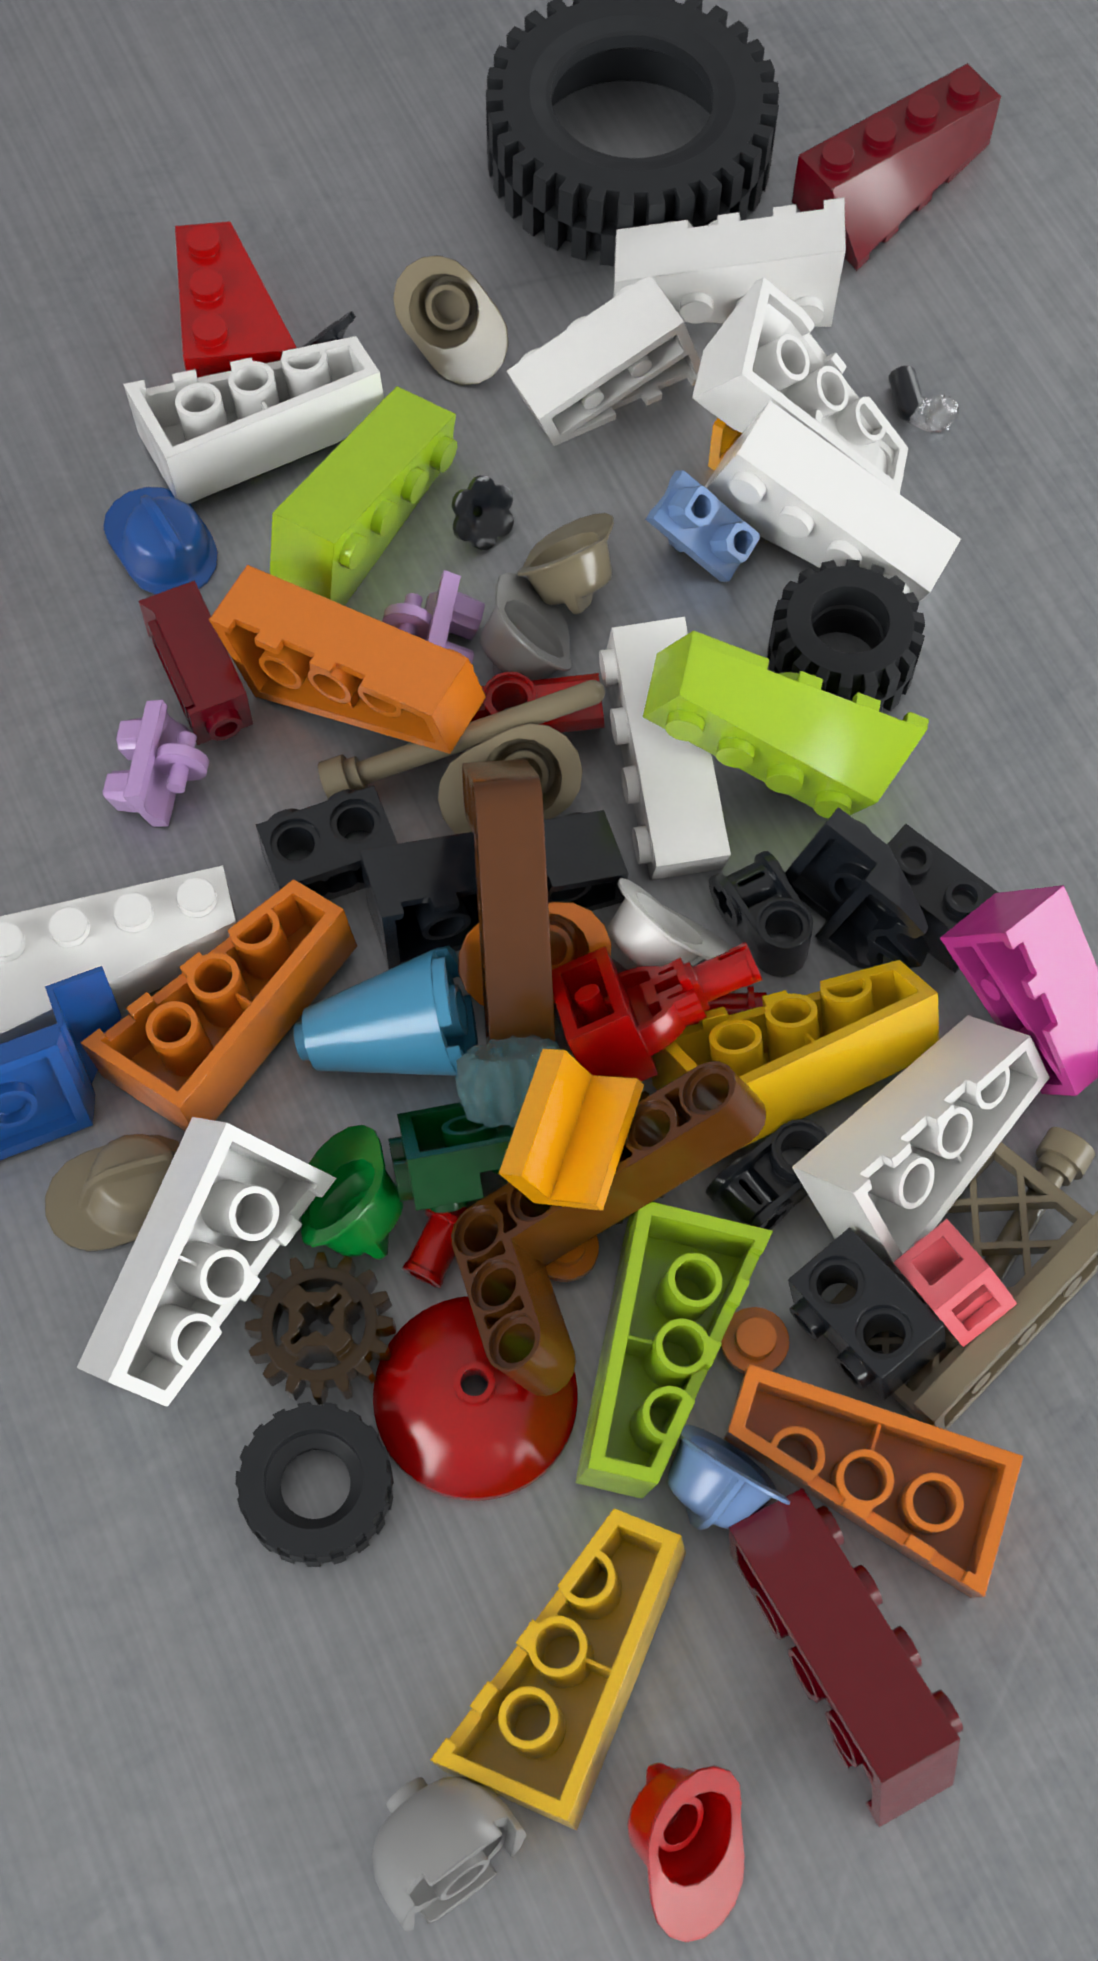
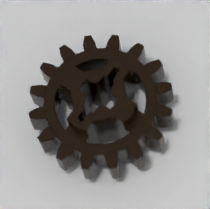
M317 1252L314 1267L304 1269L297 1257L291 1258L290 1270L292 1275L284 1280L279 1275L270 1272L266 1277L273 1289L271 1295L268 1297L253 1294L250 1300L254 1308L262 1314V1317L246 1321L245 1330L250 1337L262 1341L253 1345L248 1350L255 1364L270 1362L262 1375L271 1386L287 1378L285 1392L290 1399L297 1401L306 1387L311 1389L313 1398L318 1405H324V1402H326L328 1388L338 1387L346 1400L352 1398L353 1389L350 1381L359 1376L363 1381L372 1384L376 1380L369 1365L372 1359L389 1361L392 1355L389 1347L380 1340V1337L396 1334V1325L393 1318L380 1315L392 1307L387 1291L371 1294L378 1284L375 1274L369 1269L355 1278L356 1266L353 1259L345 1255L337 1268L330 1267L325 1252ZM319 1287H332L328 1292H306ZM364 1309L365 1330L362 1340L358 1345L352 1338L353 1325L361 1318L359 1312ZM285 1311L289 1314L288 1331L280 1337L282 1344L279 1346L277 1339L278 1325ZM318 1319L325 1325L331 1323L333 1330L324 1337L318 1331L311 1332L309 1326ZM314 1363L337 1364L326 1369H309Z

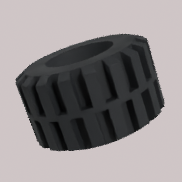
M847 559L845 566H837L835 561L831 560L822 562L819 572L814 571L811 567L800 572L798 582L790 581L783 589L782 598L777 600L767 649V658L770 661L768 670L778 674L785 672L799 673L803 671L823 679L821 687L823 691L850 701L859 692L880 700L879 712L882 711V708L891 711L899 704L901 694L906 695L911 685L925 637L922 635L925 627L924 613L917 612L920 602L914 592L904 594L905 582L895 575L890 579L883 576L885 568L872 564L870 569L859 567L860 560ZM834 632L847 633L863 640L869 645L871 650L862 653H844L830 648L818 637Z

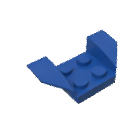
M102 966L45 986L57 1023L0 1044V1160L93 1126L96 1094L92 1082L98 1069L80 1042L99 1028L105 1033L118 1023L122 1016Z

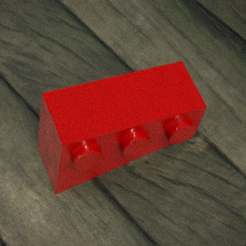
M231 221L175 226L185 370L195 369L198 378L232 371L230 362L251 357L252 361L265 364L280 361L283 351L297 348Z

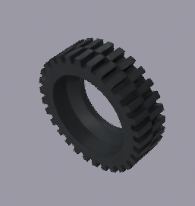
M551 0L547 2V18L542 16L537 10L532 11L524 17V31L514 26L506 35V47L499 45L494 54V67H489L487 75V166L489 177L493 176V189L498 199L505 197V210L512 219L522 215V229L532 237L545 228L546 246L558 251L566 240L571 243V257L583 261L586 260L590 249L600 251V265L607 266L615 265L617 229L688 220L693 227L707 226L717 220L718 215L738 212L741 221L746 220L747 210L752 212L756 210L761 200V192L765 191L767 187L779 109L778 82H774L775 69L771 59L763 61L765 48L760 41L755 39L747 43L749 29L739 20L727 28L728 12L717 5L708 14L703 13V0H686L684 4L675 2V0H573V5L569 7L566 6L563 0ZM615 81H638L657 84L682 93L702 106L710 114V117L696 137L680 148L652 157L625 158L598 152L577 141L560 124L554 113L553 106L568 95L589 86Z

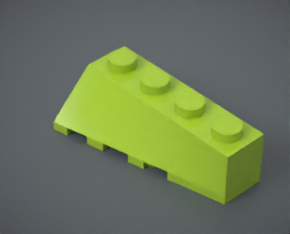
M694 630L657 653L643 718L664 728L671 737L681 741H688L716 756L720 763L729 767L739 768L765 782L769 789L778 793L788 794L803 802L824 818L829 819L838 807L848 815H852L878 803L928 729V718L908 712L904 715L903 720L879 712L881 701L858 692L853 697V700L850 701L821 690L823 679L803 671L779 674L767 670L768 658Z

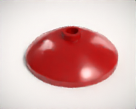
M468 1296L452 1298L426 1308L411 1318L391 1339L388 1347L392 1355L389 1361L379 1362L375 1375L376 1380L373 1386L374 1416L379 1435L388 1454L396 1465L414 1482L431 1492L452 1499L464 1501L493 1500L511 1495L531 1485L543 1476L560 1457L571 1436L576 1419L578 1388L575 1371L567 1385L557 1393L549 1396H536L491 1365L486 1356ZM472 1375L481 1376L488 1383L487 1389L477 1396L468 1395L461 1388L463 1381Z

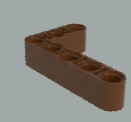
M526 759L463 763L462 782L465 816L474 834L486 1053L491 1095H500L522 1090L527 1092L542 1049H556L541 782L539 775Z
M720 1061L703 1063L638 1102L603 1211L536 1204L511 1183H507L471 1205L455 1222L451 1234L452 1247L486 1356L492 1366L536 1396H549L557 1393L567 1385L574 1373L576 1364L575 1351L545 1266L747 1145L762 1130L766 1119L765 1104L729 1065Z

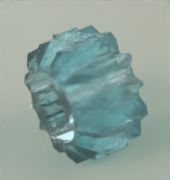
M512 1035L508 1039H491L486 1045H474L467 1050V1053L456 1061L458 1075L455 1077L458 1097H460L461 1105H463L466 1112L467 1120L483 1123L484 1126L490 1128L499 1125H510L514 1128L542 1049H560L558 1042L551 1039H541V1037L536 1035L525 1038H516Z

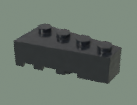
M605 811L576 812L563 817L545 819L548 902H573L591 911L622 903L625 896L622 894L617 883L620 878L628 879L629 873ZM473 832L359 850L367 906L388 970L436 948L450 946L455 952L459 951L467 933L479 923Z

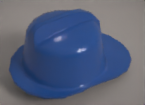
M143 487L129 491L115 500L105 514L103 529L108 543L130 577L141 589L155 595L194 580L198 589H200L209 582L215 572L218 551L213 536L192 505L176 499L171 490L164 487Z

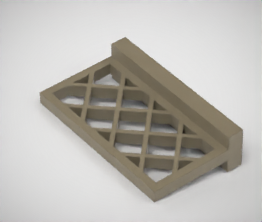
M1000 1142L965 1188L966 1190L969 1187L970 1198L957 1199L947 1213L971 1212L973 1243L969 1244L981 1257L1022 1255L1024 1276L1013 1287H1006L1017 1304L965 1347L953 1335H945L946 1348L954 1349L941 1363L939 1354L932 1359L933 1371L914 1391L903 1384L891 1394L896 1401L915 1417V1420L945 1430L964 1413L1098 1271V1211L1092 1215L1002 1142ZM995 1160L1016 1177L1018 1196L978 1198L976 1179ZM1025 1185L1035 1192L1037 1196H1026ZM1056 1209L1073 1225L1059 1239L1029 1240L1027 1210ZM1019 1210L1021 1241L981 1242L979 1212ZM1030 1254H1044L1031 1268ZM847 1284L829 1303L842 1304L849 1301L856 1294V1289ZM911 1290L923 1303H926L916 1290ZM929 1307L932 1313L937 1317L934 1311ZM884 1331L882 1332V1337L870 1338L867 1346L872 1351H882L883 1354H889L890 1350H898L904 1340L901 1337H890L889 1332Z

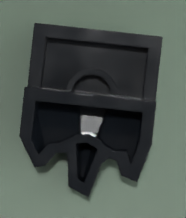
M838 807L785 871L788 882L800 900L826 919L814 937L849 964L861 969L883 964V955L892 961L901 960L910 969L921 967L930 950L923 938L929 927L915 894L890 846L874 835L864 823L855 820Z

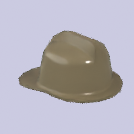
M444 256L421 257L409 264L397 279L393 295L395 314L405 332L414 341L431 366L449 381L460 385L480 384L494 376L505 361L509 346L508 331L499 309L480 283L458 261Z
M607 513L592 514L569 522L549 533L529 552L523 567L517 572L518 576H526L541 600L546 604L560 605L565 603L573 614L582 613L591 604L593 593L604 587L612 578V565L607 540L614 525L613 516Z
M529 723L510 728L466 750L449 764L440 780L438 803L444 821L455 834L472 832L465 816L462 782L463 763L526 759L539 775L542 788L544 820L558 816L571 806L578 794L583 772L578 751L567 736L550 726Z
M130 1134L121 1136L110 1141L107 1145L86 1151L67 1161L52 1177L45 1195V1217L53 1233L70 1247L89 1252L112 1249L135 1241L180 1143L177 1140L161 1135Z

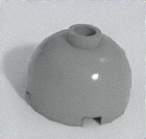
M419 1777L401 1787L386 1804L391 1815L380 1827L372 1852L374 1879L385 1902L401 1926L406 1931L414 1930L415 1913L420 1911L429 1924L462 1904L486 1885L497 1874L490 1863V1859L498 1853L503 1845L511 1857H513L520 1849L526 1833L507 1805L491 1788L465 1777H444L429 1785L423 1777Z

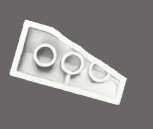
M764 277L755 281L703 350L692 399L732 429L741 433L746 430L769 401H771L900 494L908 453L907 445L870 397L859 398L844 379L842 374L847 366L836 352L829 356L825 354L810 334L815 324L804 309Z

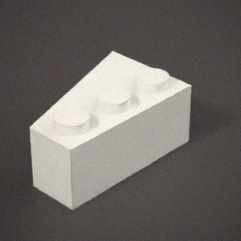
M648 274L635 284L623 287L613 299L588 316H583L573 321L566 331L542 347L527 352L517 364L507 370V373L553 446H557L616 420V412L614 410L642 398L646 406L662 399V392L660 390L686 378L692 386L695 385L700 367V359L685 322L651 274Z

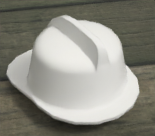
M619 879L617 884L625 899L606 930L611 941V957L627 970L641 966L662 967L680 957L684 963L690 961L693 967L702 959H712L732 948L710 930L662 905L640 886L628 879Z

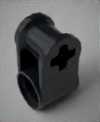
M763 851L756 854L754 863L728 876L718 873L710 877L709 889L719 913L726 923L733 927L742 943H747L756 965L763 972L778 977L789 976L799 971L807 960L813 931V918L810 911L805 907L788 882L785 872L777 859L769 851ZM785 933L792 936L795 940L788 943L778 942L769 935Z
M805 1119L791 1120L783 1124L751 1152L739 1157L728 1165L710 1183L705 1193L712 1201L720 1199L741 1223L771 1230L796 1204L808 1195L792 1166L785 1161L782 1153L790 1147H801L810 1152L828 1135L821 1126L813 1121Z

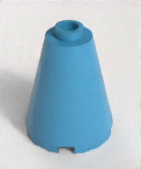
M450 946L433 949L306 1007L302 1013V1022L295 1023L294 1040L300 1059L302 1061L310 1060L316 1071L446 1076L474 1074L476 1069L471 1062L478 1061L477 1028L471 996H463L459 985L455 984L453 978L460 977L458 973V956L455 950Z

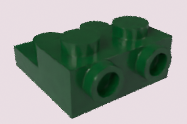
M526 1090L397 1114L401 1136L388 1138L400 1202L414 1200L416 1211L430 1209L433 1212L446 1213L465 1207L471 1200L484 1198L480 1173L492 1171L500 1175L499 1171L527 1094Z

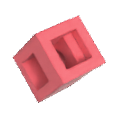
M948 1219L943 1221L925 1237L918 1240L913 1247L893 1262L963 1347L1017 1304L990 1266Z

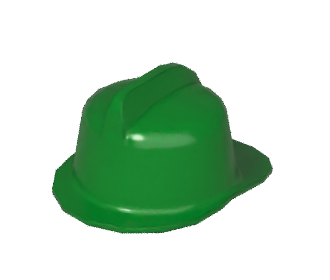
M365 1125L350 1126L336 1133L325 1142L308 1163L335 1177L336 1180L324 1196H316L302 1214V1240L304 1244L311 1247L325 1245L343 1256L346 1255L352 1258L367 1253L373 1258L381 1260L388 1255L389 1233L400 1218L404 1204L400 1202L398 1188L386 1171L382 1145L376 1131Z

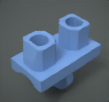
M684 470L674 472L665 494L645 519L668 538L670 546L678 552H685L720 582H729L740 563L748 559L760 539V534L754 528L738 517L718 500L714 494Z

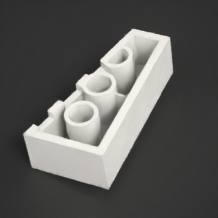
M844 198L824 200V209L797 213L796 204L773 207V216L743 221L740 219L739 212L718 215L717 220L707 226L693 227L688 220L617 229L614 296L623 287L635 284L648 274H651L684 322L693 324L724 323L754 282L764 277L804 309L814 322L815 327H831L845 256Z
M356 336L286 350L282 352L280 361L265 364L252 361V357L230 362L232 371L197 378L195 369L172 374L174 383L146 388L144 380L123 384L139 436L174 497L186 504L343 441L384 400L380 372Z
M771 401L728 449L705 485V488L714 494L718 500L743 521L747 522L766 540L819 568L822 562L834 560L837 566H845L847 559L860 560L859 567L870 569L872 564L885 568L883 576L888 579L895 575L905 582L903 593L914 592L918 601L931 592L961 540L953 532Z
M685 616L612 627L607 649L599 651L602 680L604 686L608 689L612 707L610 709L612 734L615 744L621 747L625 767L621 768L623 793L627 805L634 804L638 827L632 828L635 856L638 864L647 863L651 880L723 869L731 856L711 753L688 741H681L671 737L664 728L643 718L656 655L688 634Z
M223 865L0 916V1044L57 1023L45 986L102 966L120 1013L126 1011L127 1006L144 993H151L169 984L182 974L179 967L196 953L208 954L229 938L228 929L237 923Z
M967 1015L792 1166L834 1239L850 1227L892 1271L901 1274L893 1262L913 1247L918 1240L936 1228L1050 1077L1031 1036Z
M192 1117L77 1368L168 1407L222 1334L219 1326L239 1300L246 1302L261 1281L257 1277L259 1272L279 1245L287 1246L302 1226V1223L298 1221L316 1196H324L336 1178L226 1122Z

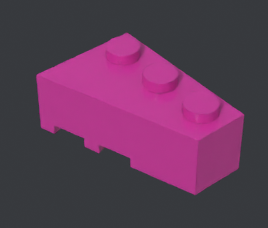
M1064 885L993 894L941 936L940 939L996 1025L1031 1036L1050 1077L1041 1088V1094L1077 1096L1098 1078V967Z

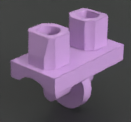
M444 570L440 578L438 591L428 595L424 609L421 608L422 597L415 593H409L405 596L404 603L392 604L385 609L382 622L443 648L455 650L467 657L472 663L474 657L473 650L447 642L448 632L472 640L482 621L485 603L458 592L461 576Z
M163 700L146 701L142 718L120 721L116 741L118 750L127 760H132L130 770L112 771L107 774L103 788L104 798L117 811L138 812L152 827L169 826L176 793H183L185 791L187 781L204 778L209 765L207 755L195 748L197 736L191 733L187 726L176 722L169 716L167 712L168 705Z

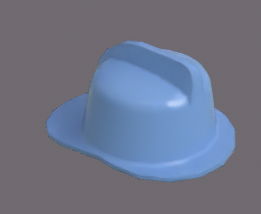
M690 1424L684 1426L680 1434V1445L669 1470L667 1483L674 1495L685 1505L689 1522L693 1527L703 1530L714 1524L728 1529V1527L758 1512L772 1498L784 1504H790V1501L776 1490L769 1476L739 1449L702 1428Z

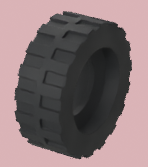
M311 1402L299 1403L297 1408L285 1411L284 1408L273 1414L274 1418L265 1425L261 1423L252 1433L254 1438L248 1446H244L239 1457L242 1463L240 1471H236L235 1485L239 1493L237 1501L240 1511L252 1533L269 1552H275L282 1560L292 1564L295 1561L303 1562L307 1567H321V1563L333 1562L335 1565L346 1561L348 1555L356 1551L358 1553L369 1546L368 1541L375 1533L379 1535L386 1523L384 1518L387 1511L391 1510L394 1498L392 1493L394 1484L393 1472L386 1448L383 1446L379 1434L371 1425L368 1427L362 1421L359 1414L350 1409L348 1412L338 1409L337 1404L324 1402V1405H312ZM311 1450H323L336 1455L344 1462L350 1474V1490L343 1505L333 1514L319 1519L304 1518L294 1513L284 1502L281 1492V1480L288 1464L298 1455Z

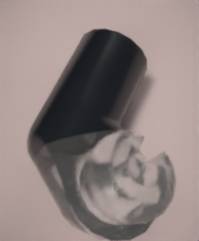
M911 366L898 367L889 374L888 380L898 415L902 420L930 434H939L950 429L951 422L955 421L959 414L958 404L951 396L946 398L945 394H938L932 400L924 397L916 371Z

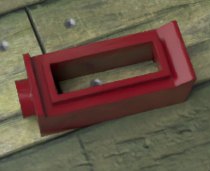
M195 580L139 600L147 634L152 638L154 648L193 734L197 736V746L211 740L221 741L229 739L239 733L241 729L253 725L247 693L224 644L209 621L211 615Z

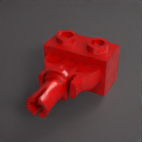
M746 942L693 967L690 961L684 963L680 957L662 967L641 966L618 973L606 946L552 969L553 996L567 1043L577 1062L592 1076L638 1078L641 1082L658 1075L652 1058L653 1054L663 1050L675 1041L686 1026L707 1018L705 1011L710 1009L708 1002L763 980Z

